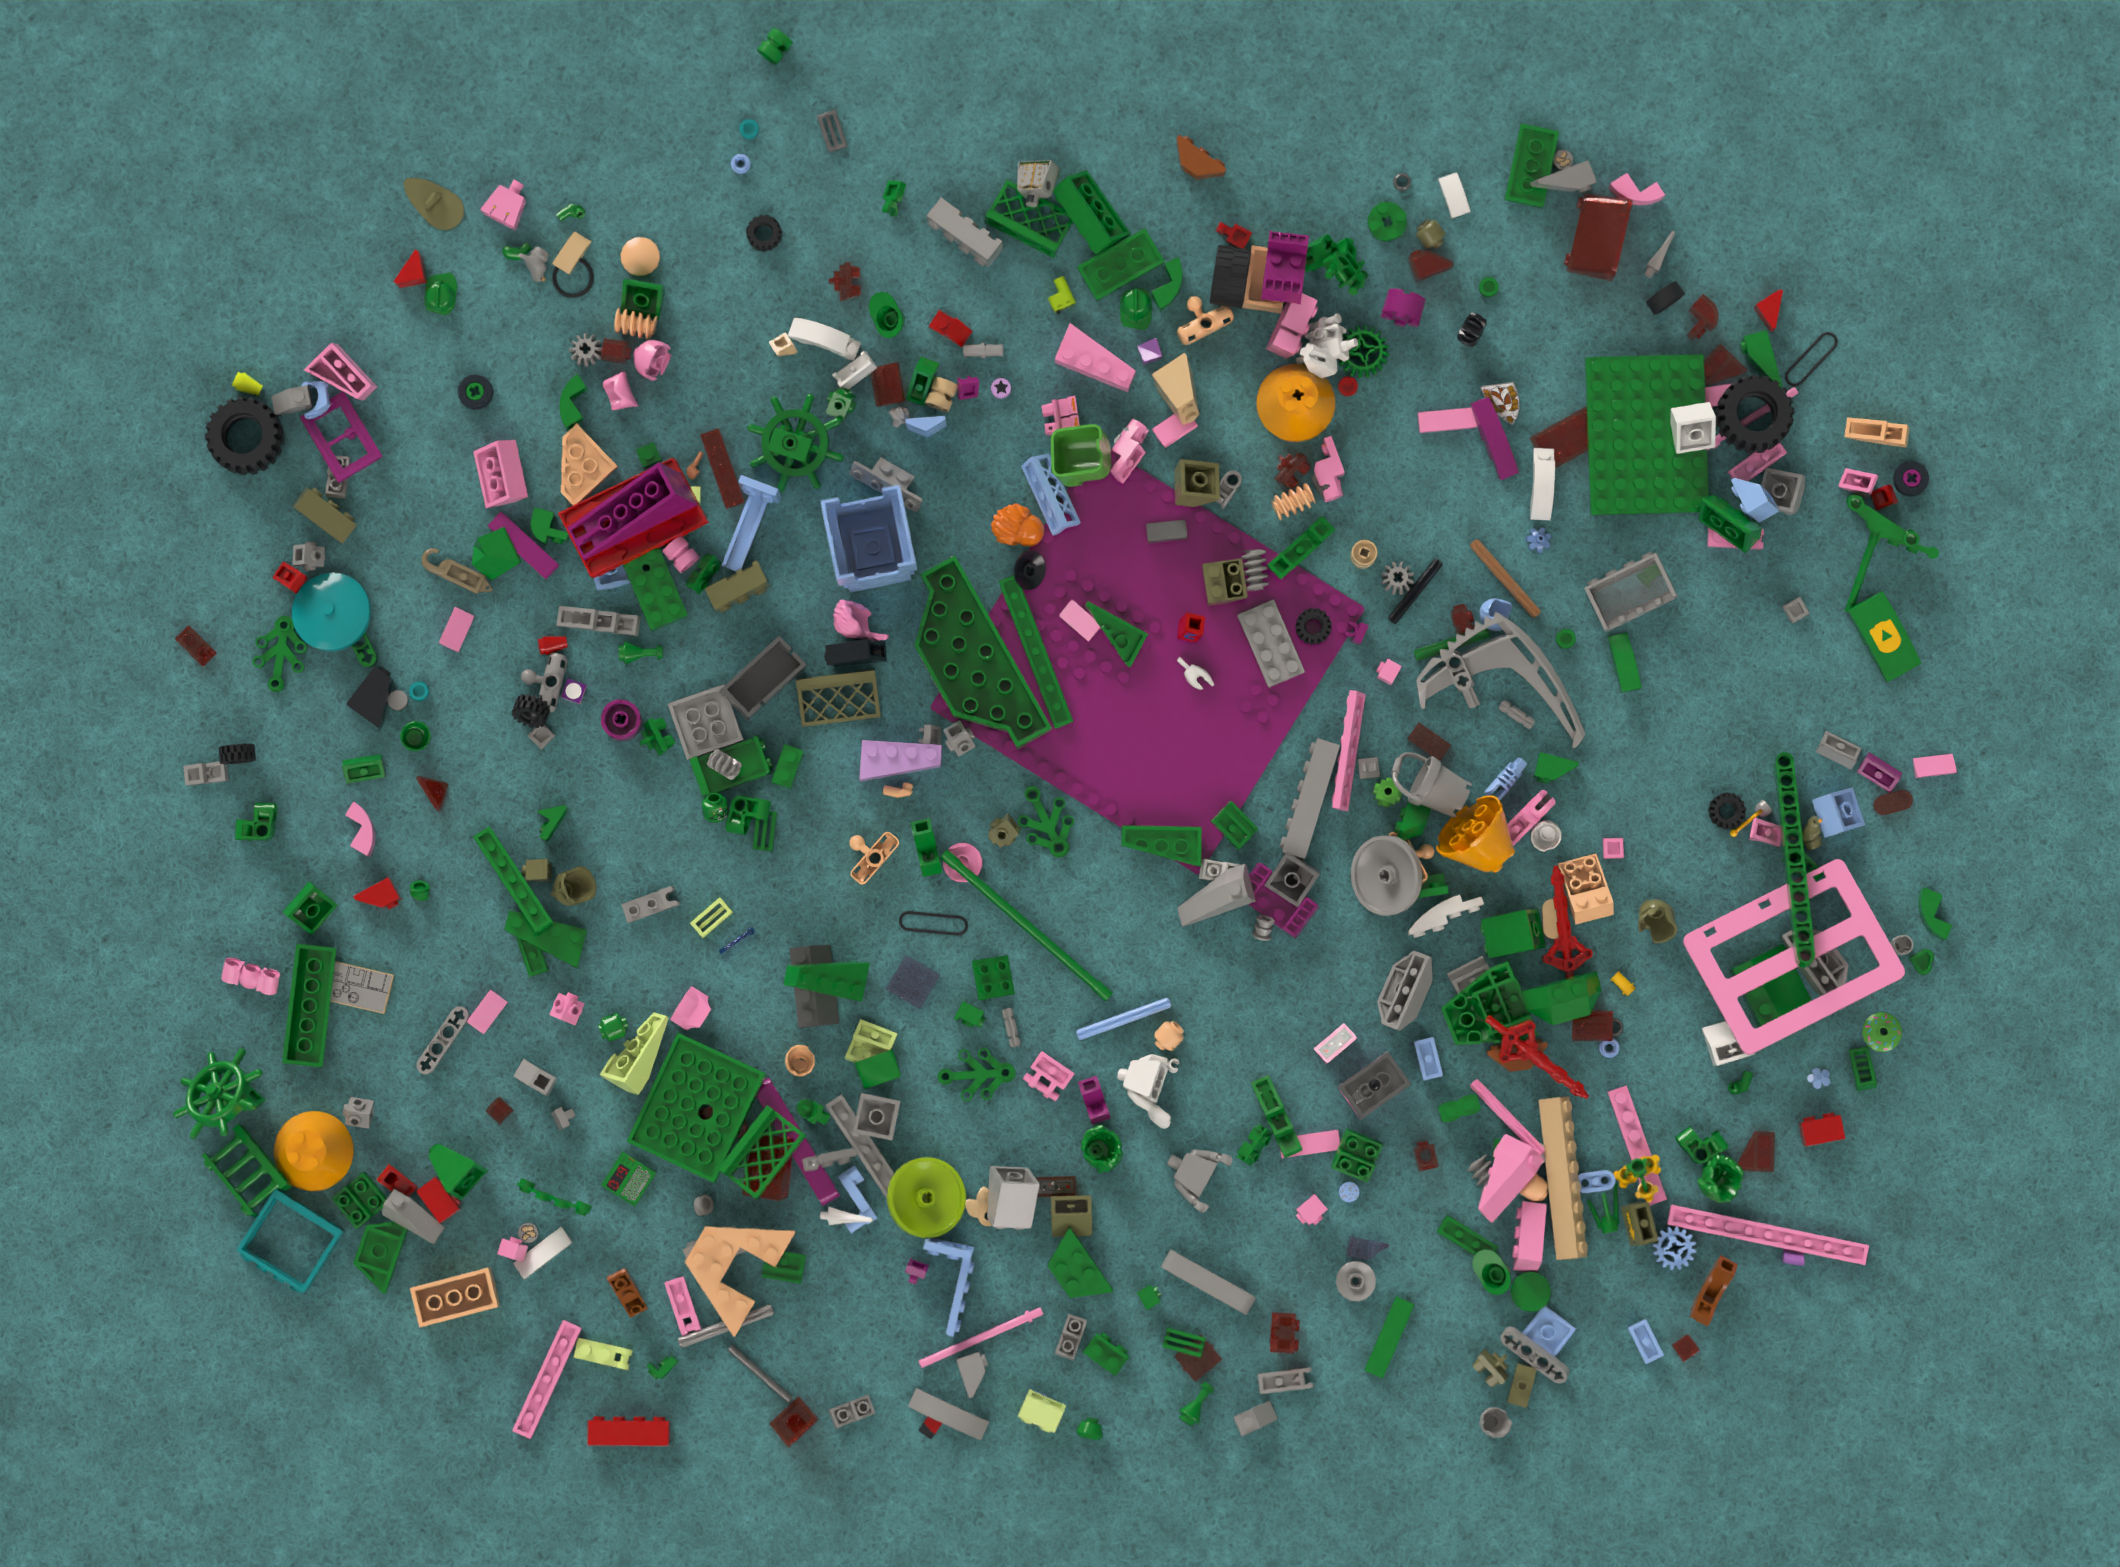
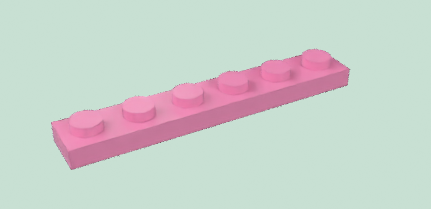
M1350 690L1347 698L1344 733L1341 737V753L1338 757V773L1335 776V793L1332 796V808L1340 811L1349 810L1366 696L1364 693Z
M1627 1085L1607 1092L1631 1161L1641 1159L1643 1156H1651ZM1652 1173L1644 1176L1645 1181L1651 1182L1659 1188V1191L1655 1193L1654 1199L1649 1202V1205L1667 1200L1659 1175Z
M566 1320L562 1321L512 1431L529 1439L532 1438L582 1330L581 1327Z

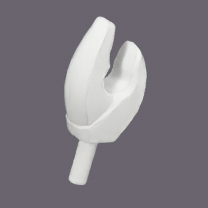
M1181 657L1177 659L1186 669L1184 675L1191 686L1199 690L1203 689L1197 682L1198 677H1203L1211 686H1214V682L1206 670L1193 664L1189 666Z

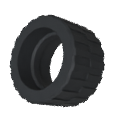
M1218 245L1210 304L1235 308L1243 307L1251 256L1250 249Z

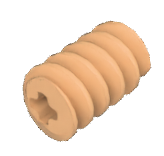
M618 308L614 321L615 332L619 333L622 329L623 334L626 335L630 330L631 336H635L638 333V337L642 338L645 334L646 339L649 340L654 335L658 317L655 316L654 320L651 321L650 314H648L643 319L641 312L638 317H635V311H632L630 316H628L627 309L620 314V309Z
M1306 483L1303 484V490L1297 486L1296 493L1290 489L1289 496L1283 492L1281 493V499L1275 495L1274 502L1271 500L1279 520H1282L1283 513L1288 518L1290 510L1297 514V507L1303 512L1305 504L1310 509L1311 502L1315 503L1311 489Z

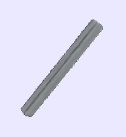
M767 1305L750 1311L741 1326L773 1315L772 1306ZM723 1321L679 1337L678 1343L683 1348L727 1332L729 1329Z

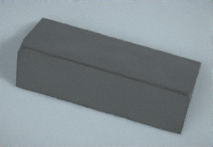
M1185 520L1146 524L1148 544L1187 540L1188 538Z

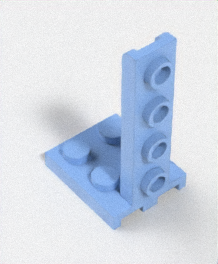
M743 475L740 476L738 483L743 493L749 496L722 563V567L733 571L743 568L768 503H779L781 498L777 488Z
M926 1238L923 1249L927 1250L928 1254L939 1255V1253L947 1254V1258L958 1260L959 1257L963 1258L946 1334L953 1337L955 1332L959 1333L961 1325L958 1316L959 1312L963 1313L966 1303L962 1298L964 1293H968L970 1281L966 1280L968 1273L972 1274L975 1262H972L971 1258L974 1247L937 1238Z

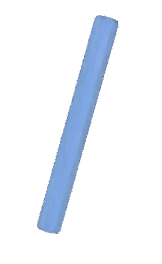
M1164 998L1078 1029L1076 1031L1079 1040H1083L1171 1007L1169 998Z

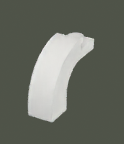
M794 318L788 333V337L800 343L827 349L850 361L855 360L861 344L850 338V335L839 330L800 318Z
M1534 448L1533 488L1530 502V519L1532 520L1551 519L1555 481L1554 449Z

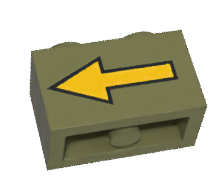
M1635 1202L1621 1206L1630 1246H1641L1658 1241L1649 1202Z

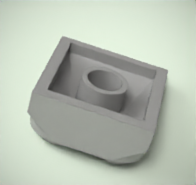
M1766 468L1761 486L1772 495L1779 512H1783L1786 515H1795L1800 507L1804 493L1805 476Z
M861 1093L853 1133L892 1140L900 1101Z

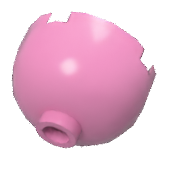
M648 340L641 344L634 351L636 370L651 381L657 380L658 378L655 377L659 371L663 375L670 361L671 355L668 354L670 346L658 340Z

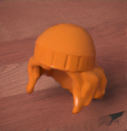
M1018 503L1009 504L1007 507L998 510L997 515L993 516L994 520L991 523V530L994 532L999 543L1012 546L1020 544L1025 547L1037 545L1044 536V525L1040 518L1032 515L1028 508Z

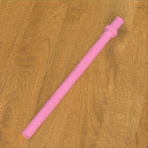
M1039 1307L1030 1312L1025 1311L1024 1315L919 1360L920 1366L923 1368L1025 1322H1033L1032 1319L1043 1315L1042 1310Z

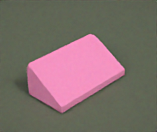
M1173 414L1152 430L1159 442L1166 448L1198 425L1195 421L1182 425L1176 415Z
M1073 600L1068 603L1059 615L1088 642L1100 630L1095 619Z
M455 607L439 644L459 652L475 616Z
M1953 754L1913 758L1915 778L1957 773Z
M490 990L467 1020V1023L485 1034L508 1002Z

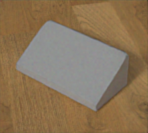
M1825 731L1816 753L1852 769L1862 748Z

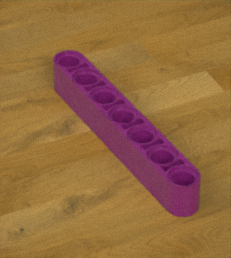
M770 1078L765 1079L756 1096L762 1107L765 1108L768 1105L801 1131ZM776 1118L773 1125L777 1131L783 1130L782 1121ZM795 1131L788 1132L787 1142H795L800 1135ZM783 1133L779 1134L784 1141ZM805 1138L792 1156L817 1198L824 1206L839 1197L840 1194L821 1165L814 1171L804 1170L802 1159L816 1156Z

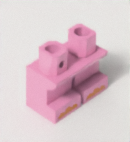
M1075 396L1052 400V403L1042 406L1043 417L1054 416L1055 420L1054 423L1044 424L1046 435L1051 436L1055 430L1060 428L1080 426Z

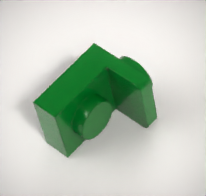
M666 1356L660 1362L659 1366L661 1368L659 1370L652 1363H648L647 1367L649 1370L647 1372L655 1379L658 1377L663 1379L679 1360L674 1356L670 1358Z

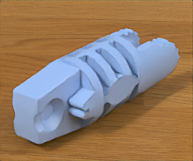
M1520 757L1513 763L1510 762L1484 793L1489 796L1500 787L1501 789L1496 793L1495 797L1501 800L1523 774L1521 772L1527 763Z

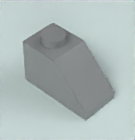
M307 385L286 389L271 396L276 415L314 408L311 389Z
M980 1352L956 1359L969 1398L974 1396L986 1371L985 1367L988 1366L985 1354L980 1355Z
M1270 1400L1233 1416L1241 1436L1278 1419Z

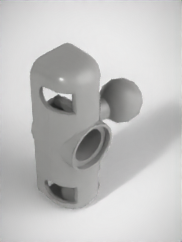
M551 653L549 655L544 676L536 675L531 669L524 670L521 674V680L526 685L533 683L542 684L539 697L542 695V701L546 700L548 702L547 705H550V713L556 710L568 662L566 656L559 653ZM561 660L565 661L564 668L560 667ZM549 678L557 679L555 686H547ZM552 698L556 699L555 706H551Z

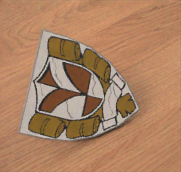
M1508 382L1481 386L1484 397L1490 398L1497 415L1513 425L1520 409V399L1515 383Z

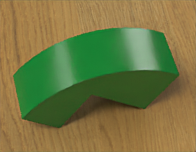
M1179 257L1164 263L1165 271L1171 282L1151 291L1159 312L1169 307L1180 291L1182 266Z
M578 374L569 380L560 397V415L567 430L584 421L572 402L573 399L588 390Z
M930 818L911 822L922 876L926 877L942 873Z
M1924 887L1920 890L1918 898L1921 920L1935 937L1942 941L1947 940L1952 925L1934 917L1943 895Z

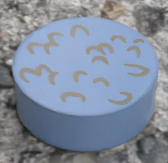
M1346 1182L1340 1186L1339 1196L1345 1202H1353L1359 1196V1188L1352 1182Z

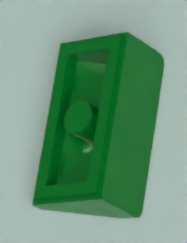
M382 754L347 759L342 762L346 784L385 777Z

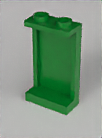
M755 735L751 739L720 749V751L736 759L742 765L738 776L734 780H730L708 767L707 762L711 753L690 758L702 796L705 798L708 794L719 793L770 775V769L773 768L770 757L766 758L763 750H766L763 738L759 739Z

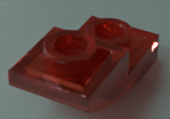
M190 625L175 638L202 667L217 654Z

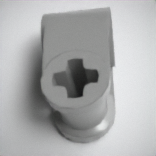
M1237 471L1227 472L1219 482L1220 499L1216 502L1221 505L1222 509L1227 506L1241 485L1242 478ZM1236 476L1238 483L1236 485L1228 484V477Z

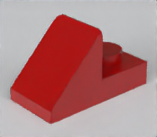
M940 310L929 325V328L960 347H963L973 332L958 318L955 317L953 319Z
M283 561L272 578L297 594L308 577Z
M390 1164L377 1178V1181L391 1192L395 1189L407 1197H410L418 1187Z

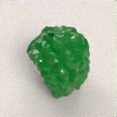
M1096 1125L1085 1132L1080 1148L1084 1152L1083 1157L1088 1164L1095 1167L1097 1173L1109 1172L1118 1166L1123 1156L1120 1136L1116 1135L1114 1131H1109L1103 1125Z
M1716 1155L1707 1164L1703 1165L1702 1177L1697 1179V1183L1701 1192L1717 1203L1730 1202L1733 1197L1737 1196L1738 1190L1742 1188L1740 1183L1743 1181L1744 1172L1731 1157Z

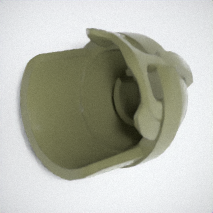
M578 866L560 873L555 878L550 894L551 897H555L557 901L566 906H575L594 898L597 888L596 881L589 869L584 866Z
M1659 899L1644 901L1639 908V932L1644 931V929L1650 930L1654 943H1664L1671 940L1677 933L1673 908Z

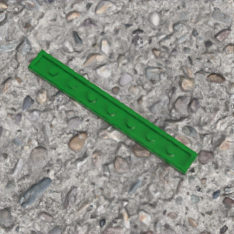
M1014 575L998 581L1054 728L1057 729L1072 723V716L1023 589L1016 583Z

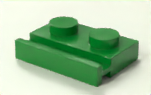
M1229 801L1210 821L1237 850L1258 830L1232 801Z
M784 1251L775 1267L764 1261L761 1277L801 1284L806 1255Z

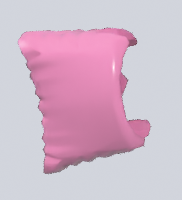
M626 372L614 375L603 382V388L608 395L612 410L639 406L629 387Z

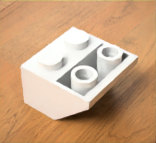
M1726 1021L1702 1028L1713 1067L1755 1055V1053L1747 1055L1741 1050Z

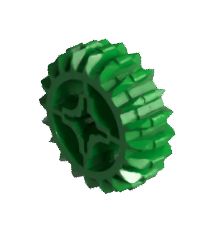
M1357 325L1356 332L1352 328L1348 329L1350 336L1347 333L1342 334L1345 340L1349 341L1357 338L1358 346L1349 351V358L1359 359L1362 366L1355 365L1350 359L1339 362V366L1347 365L1344 368V372H1347L1349 369L1352 370L1350 373L1352 377L1355 372H1359L1358 378L1362 377V373H1365V377L1369 378V371L1375 376L1377 374L1375 368L1382 371L1383 367L1381 364H1387V360L1383 357H1389V353L1384 351L1389 348V345H1382L1386 338L1379 339L1381 336L1380 331L1376 335L1373 334L1374 327L1369 332L1367 331V325H1364L1363 331H1360V327ZM1363 337L1371 339L1377 346L1367 345ZM1360 346H1362L1364 351H1368L1365 353V358L1362 356V353L1357 352L1360 350ZM1379 352L1378 359L1373 364L1368 365V356Z

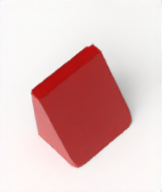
M1891 484L1878 488L1871 493L1876 510L1898 503Z

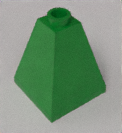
M435 1144L429 1150L430 1154L428 1157L445 1190L459 1200H462L488 1172L485 1167L441 1144Z

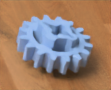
M1667 1227V1233L1662 1230L1659 1231L1661 1237H1658L1657 1244H1652V1247L1656 1248V1251L1652 1252V1254L1658 1255L1656 1262L1662 1261L1663 1268L1669 1265V1270H1673L1674 1266L1681 1270V1264L1687 1267V1260L1694 1259L1690 1256L1691 1253H1696V1250L1692 1249V1246L1696 1243L1690 1242L1692 1235L1686 1236L1685 1229L1679 1232V1227H1675L1674 1231ZM1675 1235L1682 1237L1685 1242H1679ZM1667 1237V1243L1665 1247L1661 1248L1663 1240ZM1672 1243L1682 1246L1676 1250V1254L1673 1251H1666L1672 1247ZM1687 1249L1686 1255L1682 1259L1681 1254L1683 1250ZM1667 1254L1671 1256L1673 1262H1670L1667 1259H1665L1663 1255Z

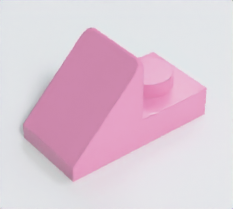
M1754 818L1749 840L1761 841L1780 847L1782 840L1781 828L1779 825Z

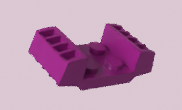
M1269 232L1261 300L1301 304L1309 235Z
M1258 862L1249 874L1256 901L1248 905L1261 915L1273 918L1274 924L1296 939L1319 909V906L1306 896L1299 907H1296L1264 886L1272 875V870Z

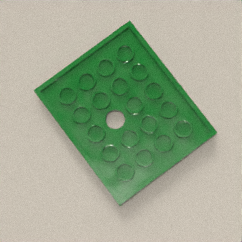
M677 1033L626 1142L716 1184L721 1173L718 1168L730 1154L767 1074ZM708 1104L713 1109V1115L710 1119L703 1120L700 1118L699 1109L701 1106Z

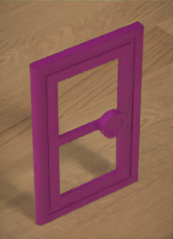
M343 391L329 399L330 407L322 415L312 419H306L304 415L300 417L338 483H341L383 457ZM341 407L352 427L347 428L344 434L327 443L315 421ZM358 436L368 454L342 469L330 447L344 438L352 440Z

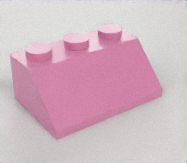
M516 440L495 441L473 451L486 509L518 502L528 497Z

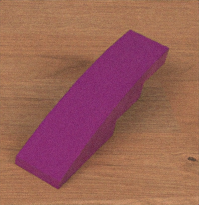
M1485 397L1470 403L1481 440L1485 442L1498 478L1503 480L1518 474L1519 471L1512 450L1490 398Z
M502 512L487 525L492 531L505 527L518 555L544 579H547L560 566Z

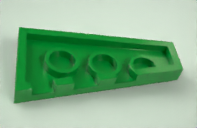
M509 910L504 931L577 969L587 932L586 929L552 921V925L536 934L522 913Z

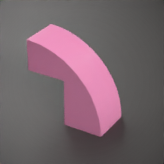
M1628 173L1612 182L1609 186V189L1618 198L1635 205L1653 204L1659 202L1665 196L1657 182L1639 192Z
M353 802L345 815L362 826L350 846L370 857L375 845V828L368 813L360 805Z

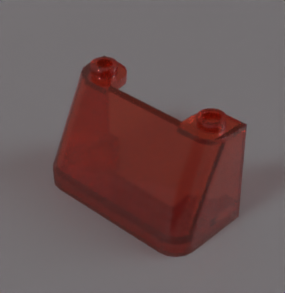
M1584 194L1583 198L1579 197L1577 209H1580V215L1570 254L1566 253L1564 260L1567 272L1610 282L1613 281L1620 260L1633 200Z

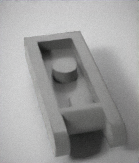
M1312 1368L1257 1374L1260 1394L1314 1388L1313 1383L1305 1384L1304 1372H1311Z

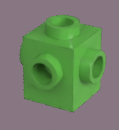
M1391 778L1382 779L1380 784L1376 782L1372 793L1375 794L1374 800L1378 801L1377 804L1389 808V805L1393 806L1395 802L1399 803L1402 795ZM1386 788L1391 789L1392 794L1386 795L1384 790Z

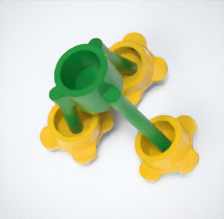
M1653 1155L1652 1157L1643 1156L1641 1159H1634L1619 1171H1615L1613 1175L1620 1183L1619 1186L1623 1189L1627 1188L1630 1183H1635L1637 1178H1640L1641 1183L1635 1196L1637 1199L1642 1198L1647 1202H1651L1659 1188L1657 1185L1645 1181L1644 1176L1661 1172L1659 1167L1660 1157Z

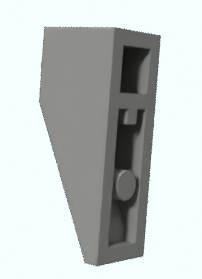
M1587 160L1535 180L1530 185L1531 187L1569 192L1579 190L1582 193L1591 189L1590 185L1596 183V179Z
M395 1189L383 1204L382 1215L432 1244L436 1242L445 1228L411 1198Z

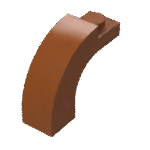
M1722 1255L1719 1256L1690 1309L1691 1318L1705 1326L1709 1325L1723 1292L1735 1275L1738 1264Z

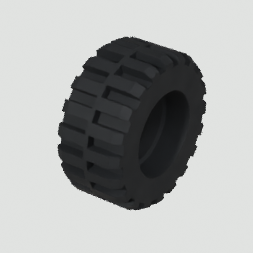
M1751 375L1749 378L1745 376L1733 382L1720 397L1715 411L1717 416L1716 426L1721 429L1719 431L1721 437L1725 436L1727 438L1726 443L1735 445L1736 450L1741 451L1743 449L1746 450V453L1750 454L1755 451L1763 453L1767 449L1774 448L1789 433L1794 421L1792 418L1795 414L1794 407H1791L1793 401L1791 396L1787 397L1786 393L1788 391L1786 388L1783 387L1781 389L1778 386V381L1774 380L1772 382L1767 376L1759 378L1758 375ZM1756 397L1767 403L1772 412V422L1767 429L1756 432L1745 428L1741 424L1737 416V407L1743 399Z
M238 397L237 400H227V404L224 406L220 404L217 407L219 410L216 413L212 412L210 415L211 421L206 424L208 432L205 433V440L208 442L207 448L211 452V456L222 467L232 473L236 472L240 475L250 473L254 475L258 474L257 471L267 470V466L270 463L274 464L277 461L275 457L277 454H281V444L284 445V438L282 437L284 430L278 416L266 404L249 397V399H245L244 397ZM241 419H253L259 423L263 431L260 444L249 453L239 454L234 452L227 443L229 429L235 422Z

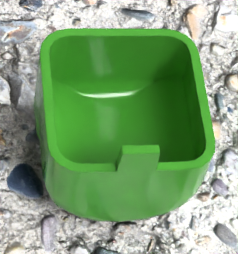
M1096 424L1055 430L1051 435L1052 473L1063 485L1068 487L1081 486L1086 481L1106 478L1111 470V448L1105 432Z

